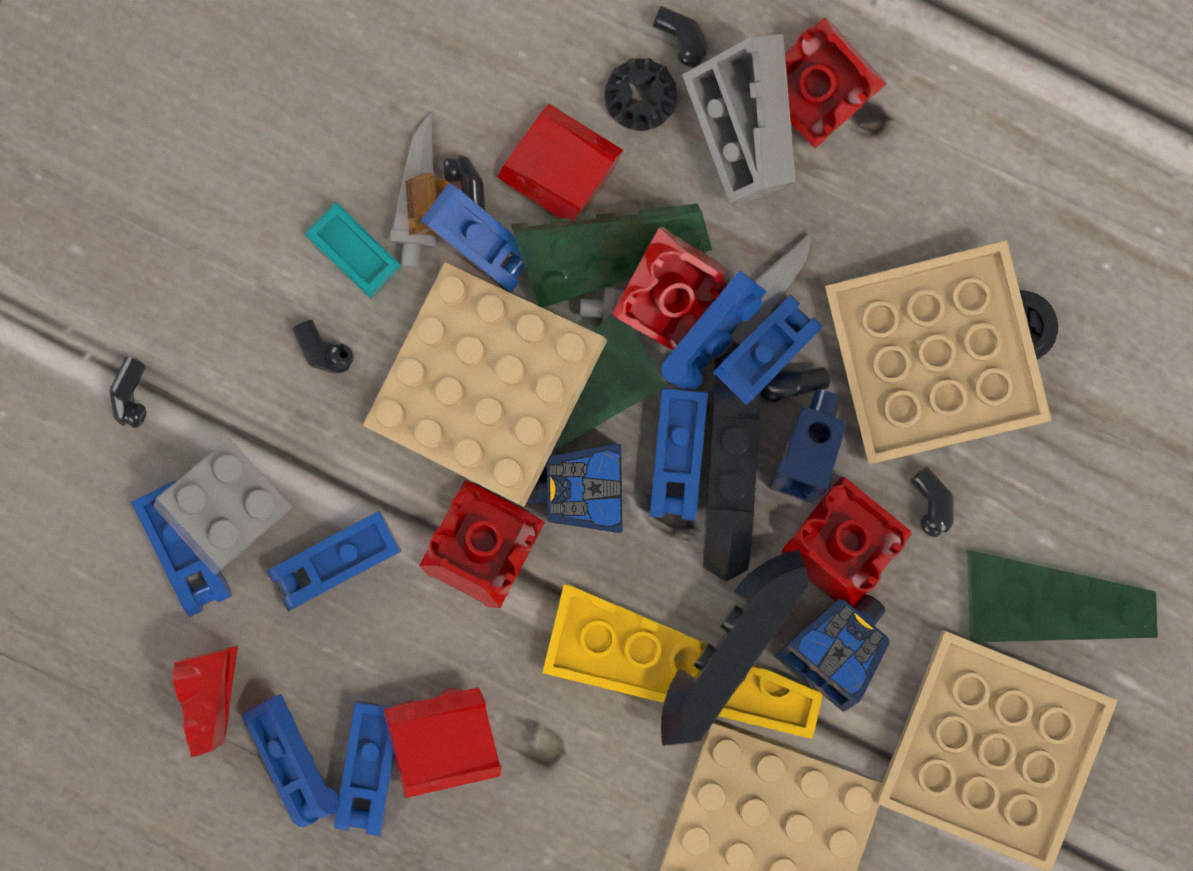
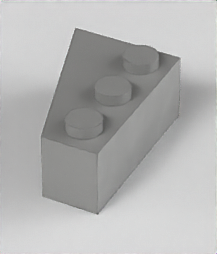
M783 34L752 36L682 74L729 204L762 198L796 182Z

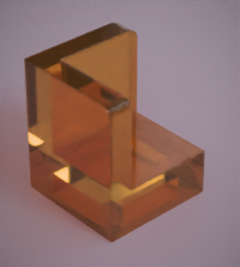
M422 173L405 181L409 235H438L421 222L422 218L449 184L446 180H434L433 173Z

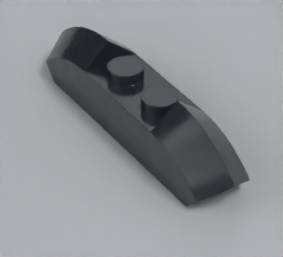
M731 351V352H729V353H727V354L721 356L720 358L715 359L714 370H715L733 351ZM714 374L703 568L727 582L749 570L754 520L761 391L746 405Z
M800 550L790 551L764 562L749 573L736 587L734 592L746 604L743 608L736 604L733 606L720 625V628L726 632L718 644L714 647L708 643L693 664L699 670L697 674L692 677L679 668L669 686L661 716L662 746L686 744L702 740L809 586L806 566Z

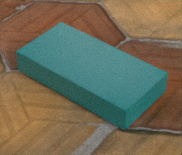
M337 202L304 233L370 299L402 268L401 264Z

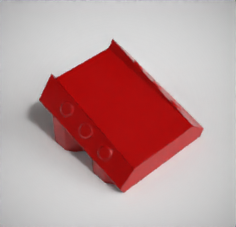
M826 17L813 28H808L798 38L797 43L785 53L790 121L814 148H817L886 85L880 73L869 64Z
M548 104L505 162L497 178L510 185L520 195L527 196L545 208L547 213L556 220L565 221L572 225L585 212L611 175L624 150L553 105Z
M659 227L612 314L617 319L673 351L728 284L724 278L728 270L713 257L701 252L668 231L665 227Z
M840 477L783 547L781 553L800 550L806 566L808 579L830 596L834 602L842 599L854 608L863 595L874 589L880 580L882 571L900 553L912 533L910 529L846 477Z
M468 480L463 481L439 529L433 534L419 567L429 577H434L482 602L486 607L501 608L545 522Z
M238 645L183 658L174 662L172 671L173 685L177 699L182 706L183 729L191 757L212 752L225 743Z
M453 687L443 690L438 697L420 701L409 700L399 703L397 706L384 709L383 712L405 798L500 777L502 766L498 760L486 710V701L479 687L468 690Z

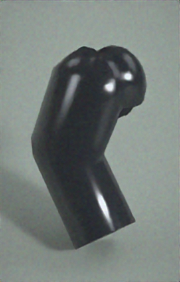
M661 5L653 27L677 38L681 47L678 53L680 63L688 67H697L701 64L702 56L707 55L708 44L699 24L694 19Z
M459 155V158H446L443 161L444 179L449 183L460 181L461 191L485 210L484 183L471 159L463 155Z
M313 320L302 322L292 328L309 366L333 374L343 373L350 368L354 359L352 349L346 344L341 343L337 345L322 341Z
M125 357L110 387L109 393L114 419L122 426L128 424L133 428H138L143 424L147 411L143 404L135 403L134 391L146 366L142 362L130 357Z
M824 367L805 371L781 370L761 390V396L768 402H778L783 397L790 398L815 392L817 389L825 390L830 386V375Z
M926 466L910 482L928 501V514L924 515L920 521L922 530L930 537H938L942 532H948L954 523V497L950 490Z

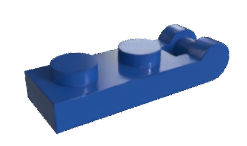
M450 183L421 220V222L510 293L519 284L517 278L526 266L531 268L539 257L460 189ZM511 253V257L508 259L505 265L501 267L500 265L502 264V262L505 260L508 254Z
M739 271L666 358L661 369L665 380L685 390H693L700 386L703 380L702 369L712 357H717L726 350L732 340L731 334L742 321L749 320L757 313L762 304L761 298L767 291L755 280Z
M792 295L713 371L746 405L823 328V325L816 318L813 317L810 320L798 308L800 303Z
M661 389L649 517L663 518L664 514L681 515V520L695 521L708 393ZM667 482L685 483L683 497L666 495Z
M172 481L131 503L186 614L192 617L202 612L204 605L214 600L220 603L232 597V592L224 575L221 572L214 575L153 507L157 497L175 483V481ZM202 572L207 584L194 589L188 577Z
M378 511L267 570V573L272 583L278 582L285 596L281 600L287 611H290L402 552L382 512ZM304 567L312 583L301 588L294 572Z
M280 694L241 714L293 823L303 828L315 823L319 818H325L334 814L339 808L338 795L333 789L325 787L314 764L313 757L308 751L294 722L293 715L289 711L282 695Z
M363 701L355 702L339 794V808L336 811L334 829L349 831L350 827L366 829V834L381 836L394 762V752L383 711L393 706ZM355 797L371 800L370 811L354 809Z

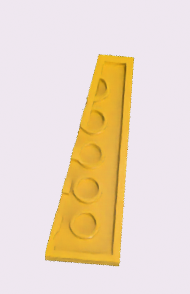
M564 583L542 673L664 703L669 686L679 668L692 677L697 674L699 670L693 664L708 643ZM754 664L718 716L813 739L823 695L813 688Z

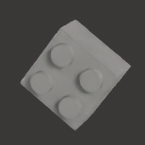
M230 437L158 496L153 505L214 575L225 568L292 508Z

